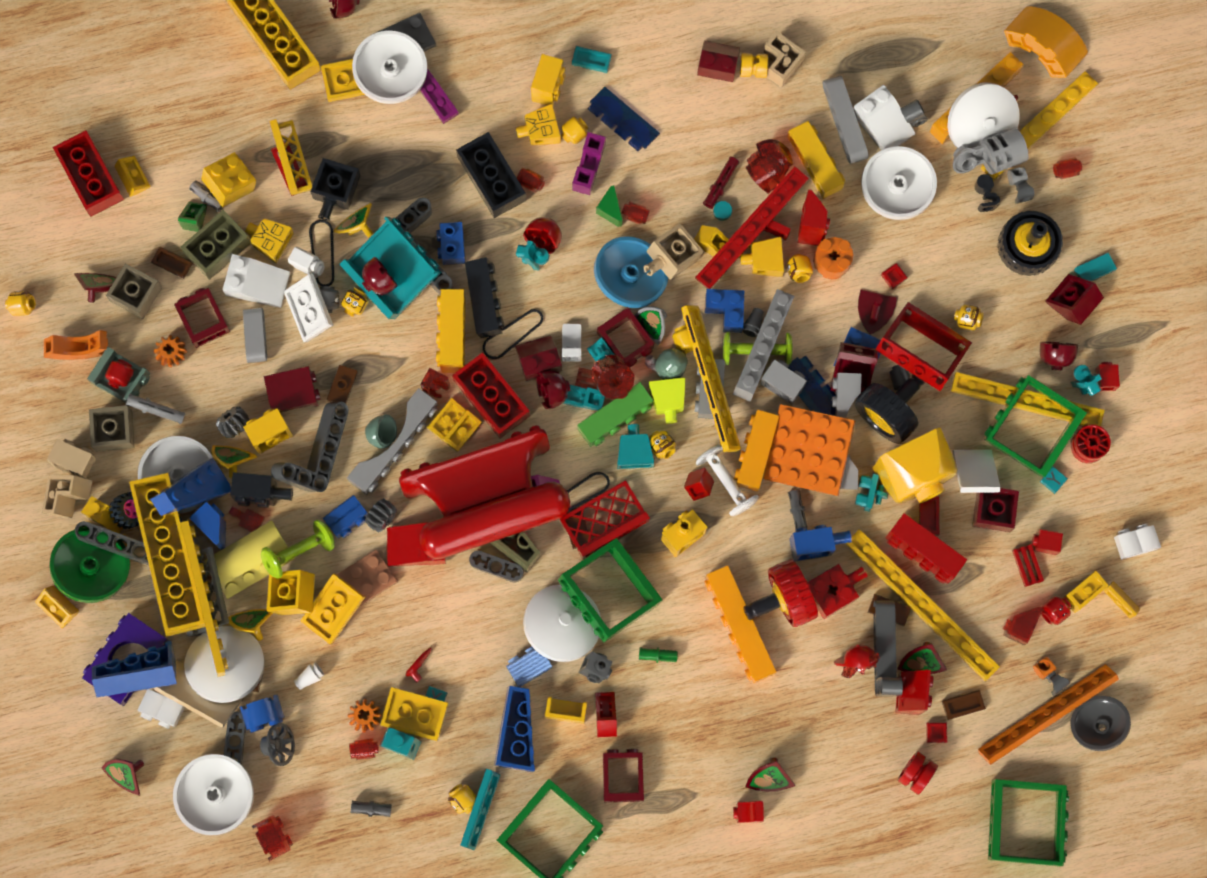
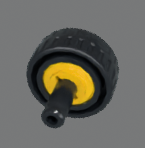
M1038 211L1020 212L1011 217L1003 226L998 237V253L1002 262L1011 271L1026 276L1039 275L1047 271L1057 261L1063 247V235L1057 223L1050 216Z
M912 374V377L908 378L896 393L879 383H872L856 399L855 407L861 417L877 433L893 443L901 444L918 427V419L907 405V402L925 382Z

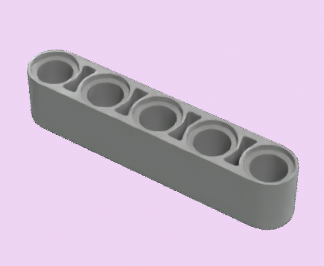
M842 76L823 80L824 93L848 162L851 164L868 159V150Z

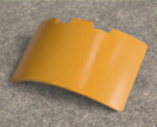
M1025 7L1004 30L1009 46L1018 47L1028 52L1033 51L1039 55L1038 59L1046 67L1050 77L1066 78L1088 53L1083 40L1070 24L1058 15L1042 8Z

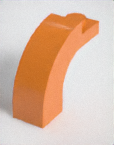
M99 330L82 337L58 335L47 337L44 339V358L79 360L100 357L107 350V331Z

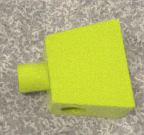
M685 378L649 381L648 389L653 399L656 414H665L666 424L677 423L676 413L683 412Z

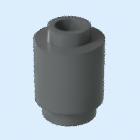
M899 365L893 366L889 372L894 390H898L908 378H911L909 371Z

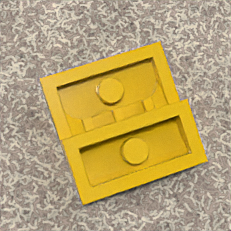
M450 398L426 428L458 452L482 422L471 412L465 410L454 399Z

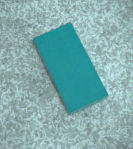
M576 46L572 65L607 73L612 54Z
M1106 253L1076 267L1074 271L1079 278L1092 282L1116 271L1117 267L1109 253Z

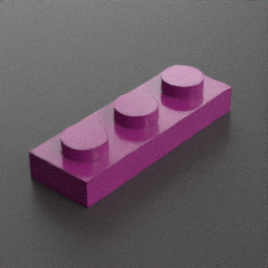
M427 69L426 79L420 92L441 122L445 124L459 115V113L429 69Z

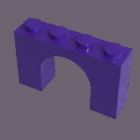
M128 613L119 620V627L116 631H112L106 639V645L96 652L94 656L96 659L93 663L86 666L82 679L93 686L92 667L111 661L115 652L125 644L135 643L146 649L155 646L157 649L165 646V642L170 640ZM135 691L110 695L108 697L125 706Z

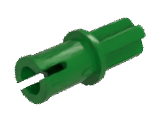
M640 647L639 660L656 661V663L658 661L677 662L678 652L674 650H661L659 647L657 649Z

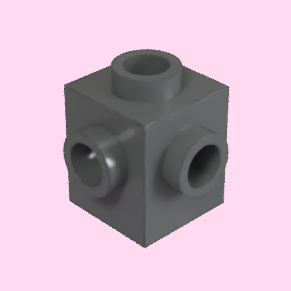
M592 651L585 656L579 673L587 677L590 682L600 683L605 679L607 680L611 675L612 669L610 667L612 661L607 659V656Z

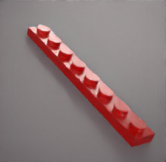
M794 166L698 273L695 279L707 289H711L804 186L809 178Z

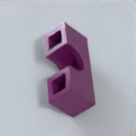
M590 132L587 133L579 166H577L572 182V191L591 195L606 145V137Z

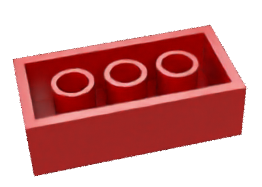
M87 130L52 147L90 217L124 200Z
M483 352L452 375L453 381L499 439L530 417L529 409Z
M903 513L885 537L890 546L895 549L897 547L901 549L906 558L914 559L920 563L919 567L935 574L934 577L943 584H949L968 560L905 513Z

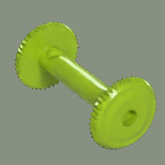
M726 332L723 338V360L725 364L729 365L730 354L749 355L754 343H730V333ZM786 333L785 344H774L770 354L785 355V363L788 365L791 364L793 353L792 336Z
M316 520L313 522L315 534L277 554H274L270 548H262L261 559L267 572L274 578H281L283 574L281 564L319 544L325 550L332 551L335 541L329 527L324 522Z

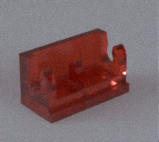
M432 368L428 369L420 384L423 392L435 398H442V395L437 394L436 390L442 388L448 391L450 388L449 378Z

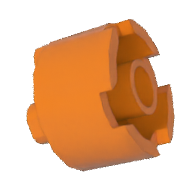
M831 237L824 239L820 242L815 252L814 267L824 278L831 280L839 279L850 269L853 260V250L850 243L842 238Z

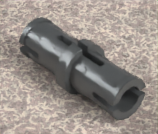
M792 490L788 492L795 530L807 528L804 513L805 506L802 504L800 490Z
M352 800L350 813L365 814L368 817L373 815L390 817L392 804Z

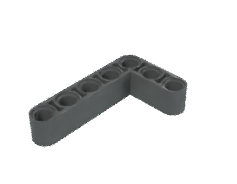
M419 198L396 217L402 224L401 228L411 234L432 215L431 203L427 198ZM421 206L428 207L426 211L418 210ZM407 218L414 219L412 223L404 222ZM426 253L427 257L431 259V256ZM439 266L438 269L441 273L430 285L441 295L440 285L448 283L449 287L447 289H453V283L451 278Z
M329 402L325 405L307 469L292 463H275L271 468L272 477L307 492L325 491L349 409L347 404L344 402Z
M83 521L76 525L75 534L78 540L149 566L146 553L141 557L136 556L134 553L139 547L145 549L143 542ZM87 527L90 532L86 536H81L78 533L79 529ZM100 534H106L109 538L107 542L100 543L97 537ZM118 541H125L127 547L119 550L116 547V543Z
M874 600V651L879 659L878 663L874 664L875 696L896 697L902 695L903 683L902 677H897L895 602L894 600Z

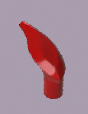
M431 647L424 651L406 671V676H411L416 683L422 679L417 670L430 654Z

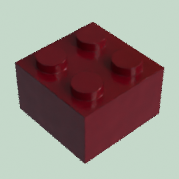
M1000 488V492H976L972 527L1012 532L1015 529L1019 491Z

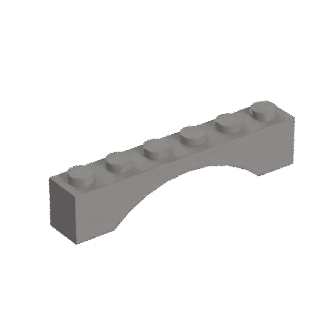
M779 289L776 290L733 395L751 402L794 299L793 295Z
M837 373L836 377H833L832 388L836 389V396L832 397V408H835V416L847 417L852 403L861 393V374ZM848 454L840 489L857 490L858 469Z
M418 388L407 402L405 424L397 440L379 456L358 463L347 477L348 481L366 495L369 492H374L378 487L377 482L379 479L387 476L391 464L398 462L402 456L401 452L403 449L410 447L414 441L413 437L415 434L422 432L426 426L425 422L427 419L434 417L437 413V401Z

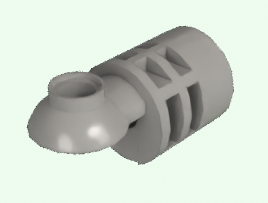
M1013 128L980 141L979 145L974 148L961 146L953 154V169L957 173H967L983 163L990 174L998 173L1028 160L1029 155L1026 142L1021 132L1017 128Z

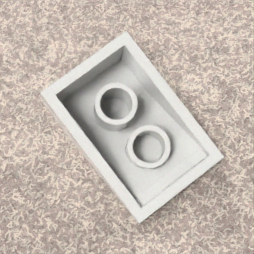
M884 85L861 100L853 108L857 121L881 150L900 146L916 134L910 123H907L896 99Z
M232 254L223 291L228 297L281 308L290 271L252 258Z

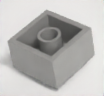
M774 359L763 375L761 385L793 405L806 385L805 376L798 371L793 372L788 369L789 365L782 360L778 362Z

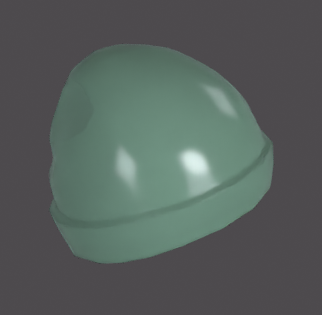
M670 348L664 350L658 356L655 362V369L658 376L663 380L681 378L686 370L688 360L681 350Z
M380 415L372 419L365 428L368 442L379 449L391 445L397 436L395 420L390 415Z

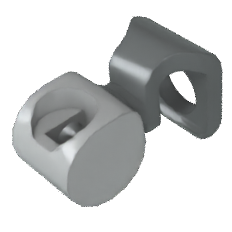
M1022 166L1009 169L1007 172L1009 184L1011 186L1015 185L1018 191L1015 204L1032 200L1034 189L1027 183L1028 176L1025 168Z

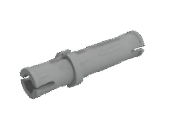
M129 394L125 405L140 409L142 413L148 412L179 424L182 423L185 412L150 401L151 399L149 398L143 399Z

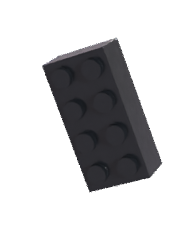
M489 132L456 149L457 158L493 218L526 201L524 189Z

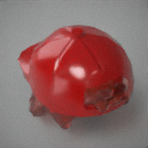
M857 644L848 648L845 656L836 659L834 664L836 666H843L842 677L851 678L857 671L864 675L866 669L876 668V663H878L880 657L879 653H875L870 647Z

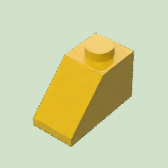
M705 225L701 226L694 238L702 250L712 256H715L729 240L718 228Z
M91 496L81 513L113 532L120 534L123 526L120 528L117 526L118 522L113 523L114 517L110 518V514L113 513L109 511L110 506Z

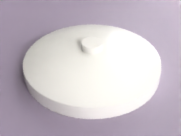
M381 31L370 35L361 42L353 57V76L357 86L370 99L380 103L396 104L412 98L422 88L426 79L427 60L423 49L413 38L401 32Z
M979 83L969 87L957 97L950 109L948 133L951 141L957 148L961 146L974 148L984 139L1013 128H1018L1020 113L1017 101L1007 89L998 84Z
M896 146L879 151L868 161L862 174L861 188L866 202L875 212L889 219L905 220L918 216L927 209L936 193L937 178L932 164L924 155L908 147Z
M185 436L166 437L158 440L145 451L138 466V479L168 473L170 482L173 484L198 465L213 457L207 448L192 438ZM204 503L181 509L178 513L192 511Z
M552 585L542 589L534 595L526 607L523 618L525 635L531 646L539 654L550 660L569 662L580 659L592 650L599 639V636L594 634V629L590 623L588 624L584 621L579 608L574 607L571 603L570 596L562 590L561 585ZM581 590V592L584 594V596L587 598V600L590 602V604L593 606L595 611L600 616V612L594 601L585 592Z
M232 626L218 627L219 631H216L217 639L221 638L224 650H220L222 658L226 657L228 669H225V675L217 676L207 632L198 636L190 645L185 656L184 668L191 688L198 695L209 701L227 703L239 700L255 689L262 678L265 661L260 644L249 632L239 631Z
M218 754L204 755L187 764L178 775L173 789L174 807L181 821L191 830L204 835L225 834L237 828L248 816L254 801L253 782L244 766L231 757Z

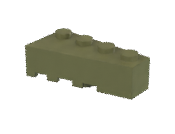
M525 532L490 542L527 572L540 557L539 550Z

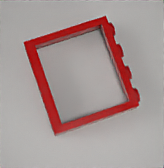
M907 302L875 350L938 391H941L972 342L910 302ZM907 309L912 312L911 315L906 312ZM902 321L956 355V358L945 374L890 339Z

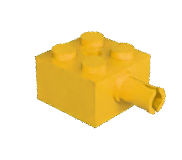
M693 509L690 512L686 510L678 516L675 524L671 522L663 528L661 541L676 558L704 536L708 527Z

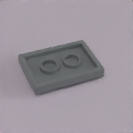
M421 13L378 31L404 33L413 38L424 52L436 47V42Z

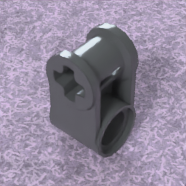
M918 100L900 108L907 123H910L913 127L920 126L928 120Z

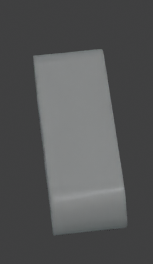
M263 308L243 310L247 363L267 361V345Z

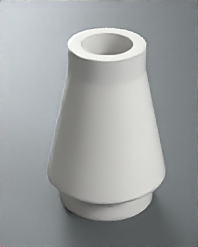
M317 663L309 664L299 677L294 680V683L302 690L304 687L322 680L321 677L324 676V673Z

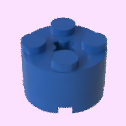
M278 694L273 695L274 700L271 697H267L246 704L247 709L245 706L240 707L247 730L250 729V732L264 729V724L269 723L272 726L283 722L282 718L285 716Z

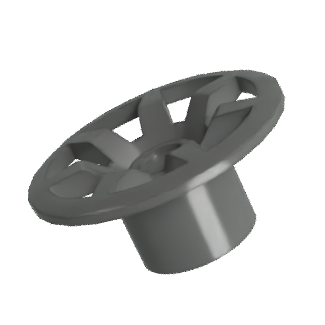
M284 723L272 725L267 736H264L260 742L261 752L265 756H269L270 760L277 766L289 764L295 751L293 733ZM279 726L282 727L280 733H279V731H278V729H277V727H279ZM287 731L290 738L284 739L283 737L286 735ZM291 742V750L286 748L285 744ZM283 753H285V754H287V755L289 756L286 761H285V755H284ZM277 755L279 756L280 762L275 759Z

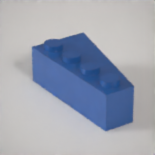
M214 458L198 465L150 500L159 514L163 516L187 507L218 499L231 492V485Z
M172 641L165 642V646L157 649L155 646L147 648L148 652L139 655L132 653L123 660L114 659L93 666L92 683L96 697L177 684L176 657Z
M509 686L507 687L494 766L535 772L529 689Z

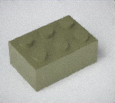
M222 210L181 246V249L210 280L230 262L232 254L238 255L251 242L249 236Z

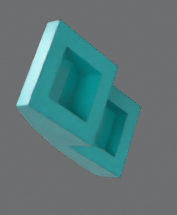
M570 385V391H568V396L563 404L598 411L603 407L606 392Z

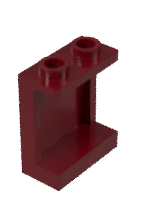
M840 342L831 380V390L836 392V389L832 388L833 377H836L837 373L861 374L862 393L871 384L874 368L878 361V351L874 348Z
M309 366L263 376L270 409L275 410L278 408L281 413L310 405L319 406L318 400H321L320 393L314 387V382H317L314 371L310 370Z

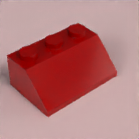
M809 189L802 208L797 243L819 246L820 242L825 239V235H827L830 218H827L828 210L815 193Z

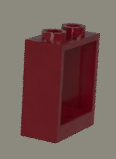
M209 288L199 289L194 295L182 297L174 304L195 348L230 333ZM208 298L220 323L194 335L183 309Z
M626 308L597 328L598 336L606 341L621 362L622 369L634 366L638 362L637 359L642 356L645 358L653 352L654 342L629 308ZM627 321H630L646 344L624 358L608 334Z
M608 749L607 753H603L604 803L644 802L643 752H638V749H627V753H619L618 749ZM638 758V793H609L608 759Z

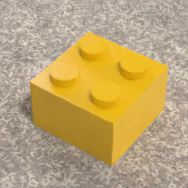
M545 54L541 55L531 85V98L533 102L543 105L552 104V106L555 101L558 102L561 92L559 91L560 85L564 84L566 78V67H563L562 59Z
M235 152L203 168L201 179L222 208L254 192L256 179Z
M278 408L267 410L263 413L264 416L249 420L243 427L259 455L293 437Z
M303 570L282 571V577L279 579L269 574L267 612L278 615L312 613L315 574Z

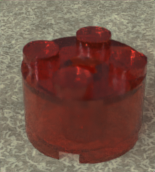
M617 355L605 356L606 358L596 361L591 370V377L599 392L609 399H624L627 397L634 385L635 375L627 363Z
M271 815L252 825L253 830L256 828L258 830L255 835L265 855L270 854V857L267 858L269 862L291 851L290 847L293 846V843L288 834H283L281 829L284 828V825L279 816Z

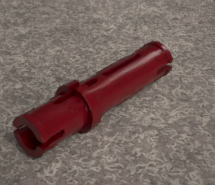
M732 156L729 157L717 180L710 186V192L703 201L704 206L709 209L714 208L718 198L724 194L725 186L740 163L738 159Z

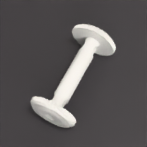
M721 444L698 457L696 465L699 466L708 461L737 505V507L730 511V516H737L752 507L759 497L754 495L746 499L717 456L723 451Z

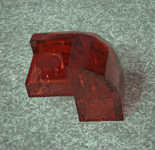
M767 139L757 143L758 151L747 159L748 165L746 166L750 177L767 194L774 190L785 178L789 167L793 165L789 148L782 142L774 139Z

